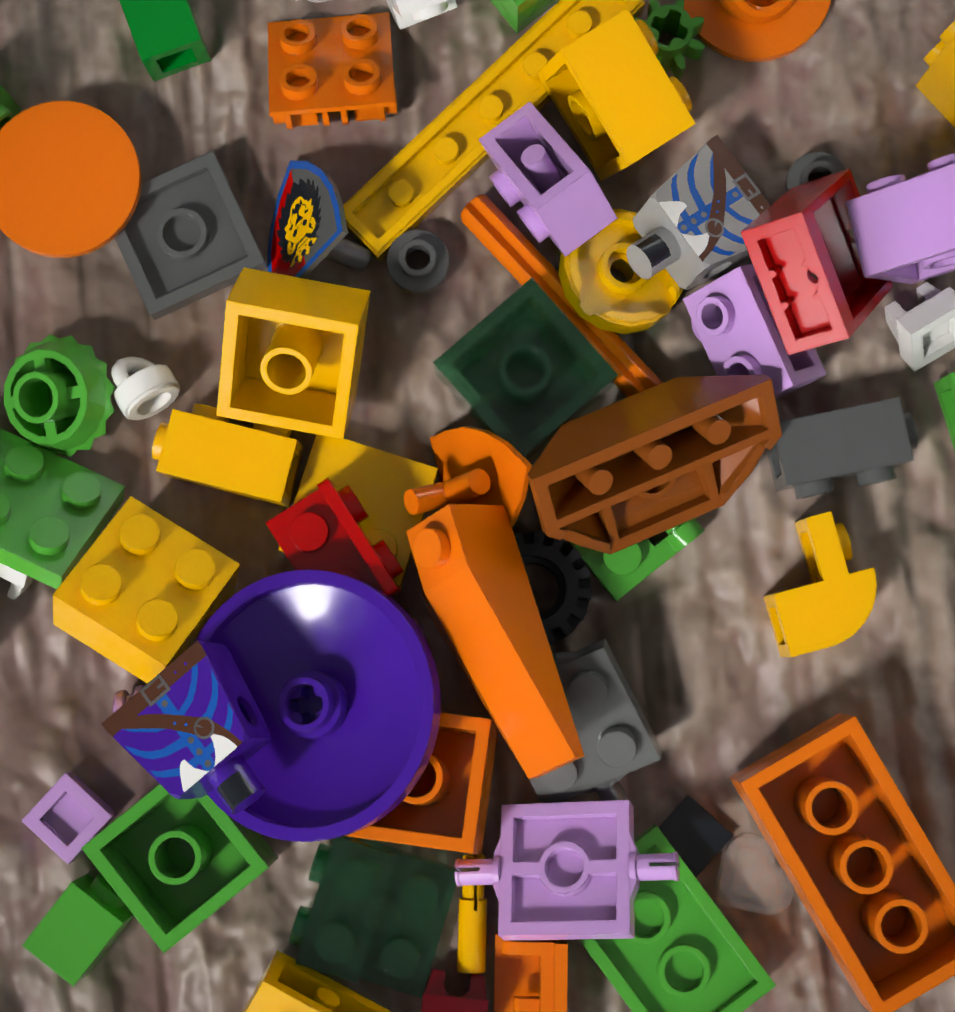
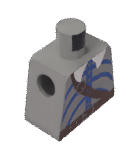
M718 135L711 138L663 183L634 216V227L642 238L627 247L626 256L633 271L641 278L649 279L663 269H666L680 288L689 290L725 275L739 266L752 263L741 231L771 205Z

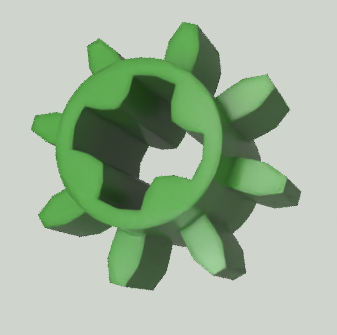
M650 0L647 10L648 19L647 21L641 20L647 24L657 41L659 52L656 57L665 72L672 71L673 75L680 79L685 71L684 58L700 60L705 45L696 39H692V37L701 32L704 19L703 17L691 19L690 15L683 9L684 0H677L674 5L660 6L657 0ZM663 32L675 36L669 46L658 42Z

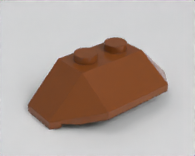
M765 374L675 377L562 424L527 474L543 532L548 537L558 540L564 539L579 546L611 555L724 506L752 473L765 449L771 450L782 437L772 379Z

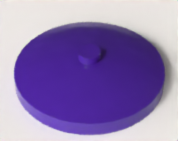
M294 570L265 577L248 585L223 603L209 618L199 632L195 642L200 640L225 644L271 733L269 742L246 761L264 785L266 791L252 805L239 813L232 814L215 789H213L207 795L222 811L244 827L259 834L286 841L313 842L346 836L367 828L385 817L405 799L419 781L433 752L439 731L441 693L439 677L430 648L418 626L397 602L372 585L353 577L330 571Z

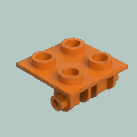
M390 12L268 22L269 116L273 117L274 124L286 123L287 130L294 129L297 126L319 125L318 113H322L324 127L331 126L330 112L340 111L343 125L349 124V110H354L355 121L379 120L383 122L386 121V115L398 114L394 84Z

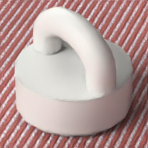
M125 357L117 360L111 369L113 381L117 386L114 392V400L127 419L142 420L158 414L172 404L180 392V385L167 365H155L141 357ZM129 372H136L131 376L128 375Z

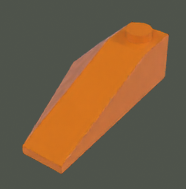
M448 504L407 530L406 533L413 563L429 616L528 779L538 778L584 757L585 755L505 505Z

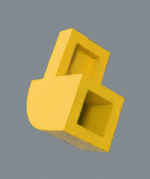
M831 511L795 522L811 583L763 596L780 657H795L837 645L853 636L862 627L872 611L877 589L875 569L873 567L851 573L848 572L846 561L851 560L853 556L851 542L843 523H834Z

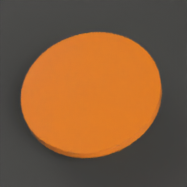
M684 0L683 9L690 15L691 19L703 17L704 23L701 32L696 36L714 51L739 61L765 62L787 56L805 45L823 23L831 0Z
M51 101L22 111L1 128L0 230L14 243L41 256L72 258L102 248L126 227L136 210L142 184L141 166L132 141L121 126L109 115L84 103Z

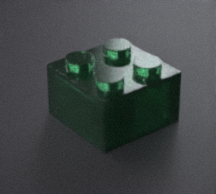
M533 278L528 280L433 362L436 376L483 429L489 430L511 443L527 460L551 441L562 424L576 419L610 390L618 376Z

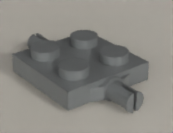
M606 639L577 651L552 652L585 756L543 776L529 779L541 803H558L580 793L597 792L601 801L629 800L619 781L626 774L661 760L662 749Z

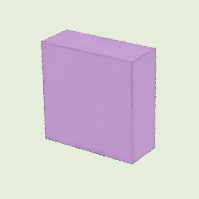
M69 771L54 784L21 821L62 860L70 864L83 852L81 848L98 835L117 813L76 774Z

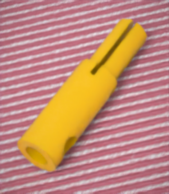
M468 853L463 856V859H485V856ZM484 885L462 886V898H459L457 972L484 973L486 972L487 899L484 898Z

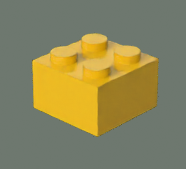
M628 8L560 49L537 73L601 181L630 166L696 124L689 113L692 110V102L688 92L674 76L669 78L656 57L659 48L652 31L641 19L635 21Z
M243 267L226 300L216 416L344 439L356 403L371 291Z
M130 496L54 592L53 624L148 684L195 642L199 632L209 618L223 603L233 596L240 564Z

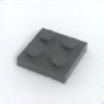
M213 151L143 182L134 214L126 227L115 237L149 315L154 320L235 284L243 267L261 271L268 268Z

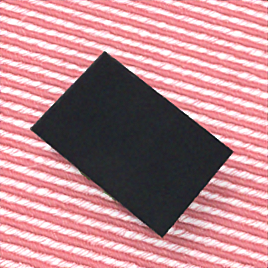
M689 795L683 799L659 826L660 831L675 851L678 852V855L695 877L704 870L734 836Z

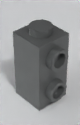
M900 397L780 421L782 437L771 450L767 449L776 492L794 488L796 499H803L833 492L832 480L856 476L858 486L860 487L896 479L895 468L914 460L911 449L917 448L918 436L911 413L909 411L903 412Z

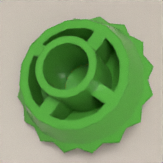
M50 334L41 342H31L24 354L15 359L14 365L10 368L4 384V406L10 422L27 441L55 454L59 453L71 457L77 450H90L94 439L106 434V420L115 412L110 400L115 386L107 378V363L95 357L91 345L78 344L72 335L59 339Z

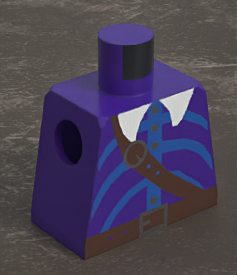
M197 640L101 723L106 731L170 795L178 800L202 798L215 789L230 812L236 814L252 805L266 791V788L246 761L269 742L271 733L225 644Z

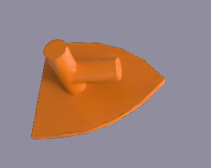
M465 426L446 430L430 437L442 482L406 490L404 504L407 511L411 515L441 509L448 504L505 505L511 526L513 527L526 499L529 485L527 474L531 470L532 464L511 443L486 429Z

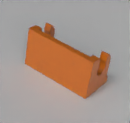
M495 932L494 1012H567V940L504 941L498 936V932Z

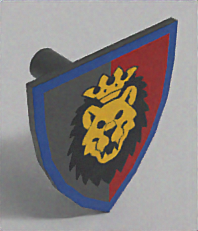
M290 160L277 196L270 226L267 253L268 272L305 279L324 258L358 271L364 270L370 261L371 252L363 245L344 239L348 234L344 207L335 182L327 171L309 161Z

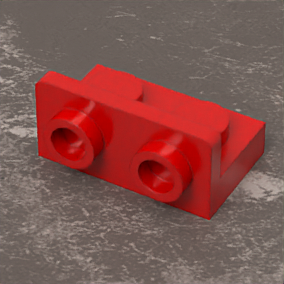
M326 478L317 484L319 489L265 522L295 570L330 571L353 577L372 585L390 598L401 592L394 578L404 571L384 539L372 545L359 523L369 516L349 484L337 490L333 482Z

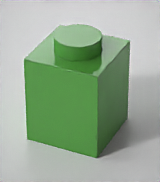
M87 873L70 883L22 946L74 987L90 974L134 915L102 875H97L94 879Z

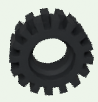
M536 530L529 533H515L514 536L524 566L530 564L541 565L550 570L557 580V599L549 610L540 614L549 644L556 643L571 634L579 623L583 621L587 613L588 604L592 596V588H590L591 575L588 566H585L581 559L582 555L576 548L573 549L564 539L551 538L543 531Z

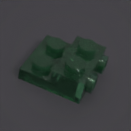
M342 836L334 838L332 846L320 842L308 878L309 881L320 884L312 908L300 905L288 941L289 944L300 947L295 964L358 983L360 978L422 998L456 888L454 872L459 871L453 866L368 839Z

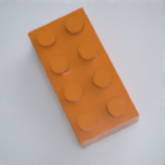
M838 713L729 777L854 993L869 1012H894L955 976V884L855 716Z

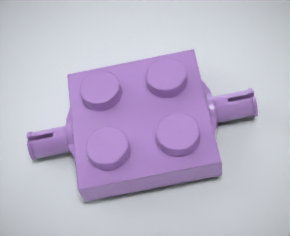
M630 800L501 805V837L495 849L494 857L492 859L457 858L455 868L459 872H454L457 887L493 885L499 901L498 936L504 941L635 938L634 900L640 887V881H679L680 871L677 867H680L678 852L639 854L634 841V806Z

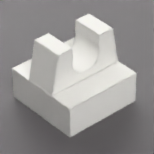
M926 282L916 288L919 305L913 309L905 311L896 301L884 307L886 323L899 344L900 357L914 372L955 348V291L951 287L940 291Z

